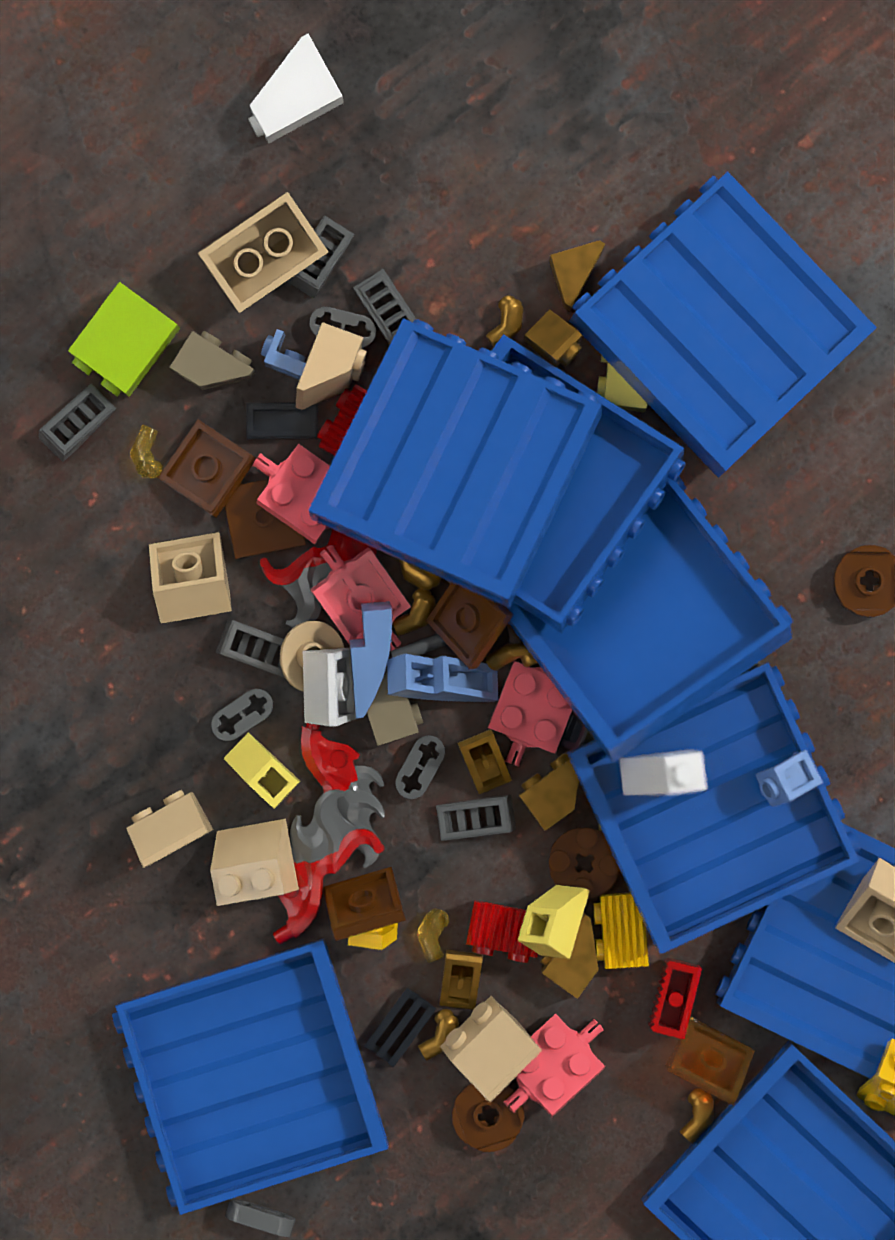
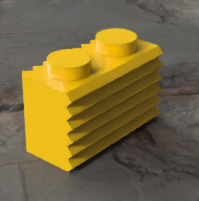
M631 893L600 895V903H593L594 925L601 924L602 939H595L597 961H603L605 969L649 966L646 926Z

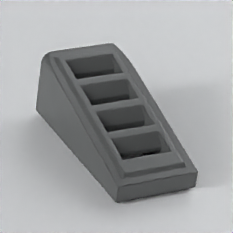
M325 215L314 231L327 251L333 255L331 258L324 255L316 260V262L324 266L323 270L311 264L286 281L312 298L317 296L355 235ZM323 231L340 241L339 246L322 237Z
M384 269L353 287L389 346L397 330L391 333L388 327L404 317L410 322L416 319ZM383 282L386 288L368 298L365 292ZM391 294L393 300L376 310L373 304ZM398 305L401 311L383 321L381 315Z
M90 384L39 430V439L64 462L116 411V408ZM87 399L101 411L98 415L84 403ZM77 409L90 421L87 425L74 414ZM66 420L79 431L76 435L63 424ZM56 430L68 441L65 445L53 434Z
M227 620L216 653L285 678L280 660L277 667L271 665L277 647L282 646L284 639L240 622ZM236 631H240L242 635L236 651H232L230 648ZM250 636H254L256 640L250 656H246L244 653ZM264 641H267L270 644L262 662L258 658Z
M511 794L436 805L441 841L509 833L516 830ZM494 805H499L502 824L497 825ZM480 807H485L488 825L486 827H482ZM465 809H470L472 829L467 828ZM456 810L458 831H453L450 811Z

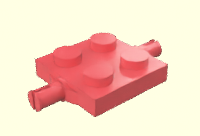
M300 444L279 465H276L260 453L252 466L269 477L267 487L258 497L256 504L313 544H316L329 527L313 521L308 510L330 465Z
M333 545L328 546L327 550L334 560H332L326 550L320 553L332 571L324 580L310 590L348 644L349 640L364 639L362 603L390 601L392 624L396 617L411 607L370 548L365 549L353 559L346 561L342 560ZM392 631L391 640L395 646L399 647L401 641ZM391 643L390 651H393L395 647Z
M513 661L487 728L500 732L513 741L505 762L512 764L517 751L513 765L519 767L526 747H538L551 753H556L572 708L541 667L527 668L523 664Z
M557 1014L553 1015L531 1036L542 1051L515 1077L519 1088L504 1100L507 1107L510 1106V1110L514 1113L524 1102L530 1099L540 1104L553 1117L605 1069V1065L592 1053L589 1043L600 1032L604 1031L600 1024L597 1026L598 1022L592 1019L578 1033L569 1028Z

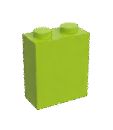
M119 282L69 348L68 352L75 357L71 363L88 376L92 371L96 372L104 378L100 384L118 397L123 392L130 397L180 330V327Z

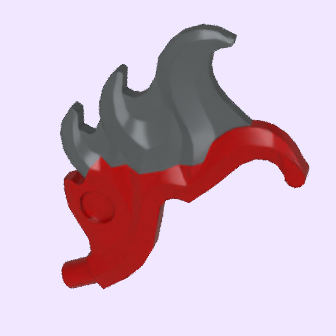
M332 529L329 542L325 547H312L288 567L281 570L275 569L265 557L260 559V565L267 579L273 584L282 585L295 600L297 605L296 618L286 621L287 625L294 628L300 623L315 621L319 617L322 606L310 589L324 580L332 571L325 559L320 555L323 550H326L332 560H334L327 550L328 546L333 545L342 560L346 561L353 559L367 548H370L376 556L377 549Z
M306 723V726H302L301 749L307 768L321 784L324 793L335 789L346 791V795L338 799V810L346 821L357 829H368L376 835L369 821L370 815L376 812L383 819L385 812L379 799L372 794L369 784L375 781L380 787L385 786L382 776L372 767L365 765L355 766L354 760L360 756L355 749L347 744L326 739L321 735L322 731H319L320 725ZM362 844L356 848L366 857L363 864L364 868L372 865L379 856L370 845Z
M335 789L323 793L315 804L314 816L311 824L308 826H302L301 815H297L291 824L290 844L299 890L277 895L287 909L288 914L287 924L273 932L275 940L280 945L292 937H299L317 917L322 902L323 879L325 875L329 873L336 874L356 848L362 844L370 845L378 854L385 850L380 839L372 831L363 828L357 829L341 816L338 810V799L346 795V791Z

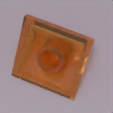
M691 1017L685 1039L679 1038L665 1067L674 1075L734 1105L755 1050Z

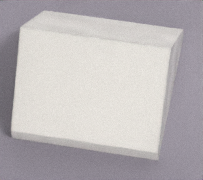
M350 648L303 651L305 723L338 726L355 720Z

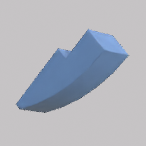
M390 601L362 603L364 639L349 640L356 718H364L384 676L392 636V608Z
M403 654L387 661L388 695L439 701H498L497 670L490 669L486 663H480L477 669H468L458 658L441 656L432 659L410 654Z

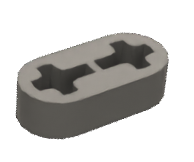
M320 307L310 317L309 325L316 337L320 329V325L316 324V320L323 319L325 314L331 315V322L341 325L340 329L345 330L346 326L358 328L360 323L366 324V331L371 334L369 337H363L362 349L370 347L376 339L374 323L370 318L332 307Z
M252 689L214 715L211 722L214 735L223 741H232L239 738L272 714L274 700L263 689ZM253 695L259 699L266 698L267 703L264 704L265 712L260 715L258 711H254L248 716L245 715L243 710L251 706L250 698ZM237 714L241 715L243 719L234 725L236 731L234 734L231 735L228 731L222 733L219 731L218 727L222 725L220 719L222 716L225 715L230 719Z
M428 735L419 738L414 744L395 781L396 789L404 798L416 799L427 790L445 755V747L440 739ZM430 741H433L437 744L435 750L439 753L437 759L430 758L425 767L418 764L423 755L419 750V746L421 744L428 745ZM417 767L422 770L418 778V782L422 784V787L419 791L413 789L411 793H408L404 790L406 784L401 781L404 775L410 777Z
M236 1198L230 1199L225 1214L227 1219L283 1237L291 1236L296 1220L293 1216Z

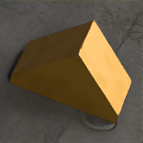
M600 240L550 255L549 261L564 309L571 311L604 250L605 243Z
M491 729L458 743L479 794L512 781Z
M446 949L440 1006L474 1010L478 994L482 954Z

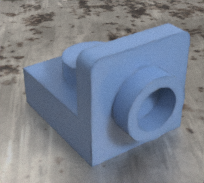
M277 329L274 337L268 335L263 345L261 355L265 356L264 364L268 368L300 380L306 365L304 362L306 357L286 349L284 354L280 353L285 333Z
M807 750L799 752L774 767L756 774L760 784V791L772 807L789 802L823 783Z

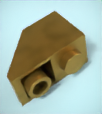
M549 309L524 335V340L548 363L555 367L561 363L566 367L580 352L581 346L579 343L582 334Z
M567 752L550 763L554 770L543 778L537 773L521 784L524 791L519 794L520 798L545 831L575 809L579 779L568 758Z
M584 912L570 959L543 956L540 960L545 965L541 970L542 974L577 999L599 970L591 919Z

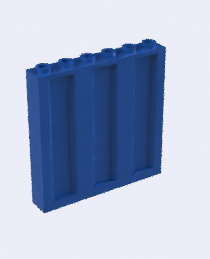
M726 172L719 180L712 176L699 189L703 194L694 203L690 199L686 200L674 212L677 219L669 226L665 222L661 223L648 236L652 240L651 243L644 249L639 245L636 246L623 259L627 264L618 273L614 269L610 270L598 282L601 289L593 296L588 292L585 293L572 306L576 312L569 320L718 478L877 328L729 172Z
M403 318L308 510L309 514L315 522L510 608L515 594L524 580L602 416V404L597 403L598 399L587 392L578 391L576 394L565 389V385L555 378L546 376L545 379L531 374L532 371L525 365L513 362L510 365L498 360L499 356L488 349L479 348V351L470 348L466 346V342L456 335L447 334L445 337L433 332V327L421 320L415 319L413 322H410Z
M762 662L749 668L623 756L631 757L686 749L700 751L703 756L707 790L676 794L623 795L619 759L612 763L596 740L567 752L568 758L655 948L660 954L860 862L856 855L857 852L861 851L857 839L852 831L848 833L845 831L841 819L845 818L844 811L837 798L831 800L826 786L830 785L829 778L822 765L816 767L811 753L815 752L814 745L807 732L801 734L795 721L800 719L798 710L792 699L786 701L780 688L785 685L783 677L777 666L771 667L769 662ZM807 750L823 783L789 802L772 807L760 791V784L756 774L774 767L799 752ZM802 869L812 871L777 888L781 879Z
M843 824L846 833L852 831L857 839L861 851L857 852L856 855L860 862L762 907L760 912L757 910L753 911L746 926V930L750 931L744 944L739 942L730 960L734 966L729 977L723 975L720 979L715 995L719 996L716 1002L719 1006L861 1075L872 1078L877 1072L887 1043L892 1038L895 1039V963L837 930L835 927L860 882L876 861L880 858L895 867V848ZM802 869L781 879L777 888L812 871Z
M325 938L132 998L115 1006L117 1012L112 1013L113 1022L117 1033H124L128 1046L123 1048L125 1061L129 1069L135 1068L138 1081L134 1082L135 1093L139 1103L145 1102L149 1116L144 1117L145 1125L150 1138L156 1137L160 1150L155 1152L157 1164L161 1173L167 1171L171 1184L166 1186L167 1196L171 1207L177 1206L180 1215L389 1148L388 1139Z
M787 1041L717 1116L712 1124L648 1190L641 1200L681 1240H895V1141L798 1049Z

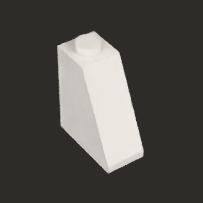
M309 34L300 38L250 104L253 116L248 118L257 137L264 135L268 143L344 103L340 90Z
M686 749L619 759L623 795L676 794L707 790L703 756L700 751Z

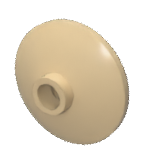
M306 621L296 625L286 635L280 650V665L286 680L294 688L304 692L303 651L344 648L342 639L334 628L324 622Z

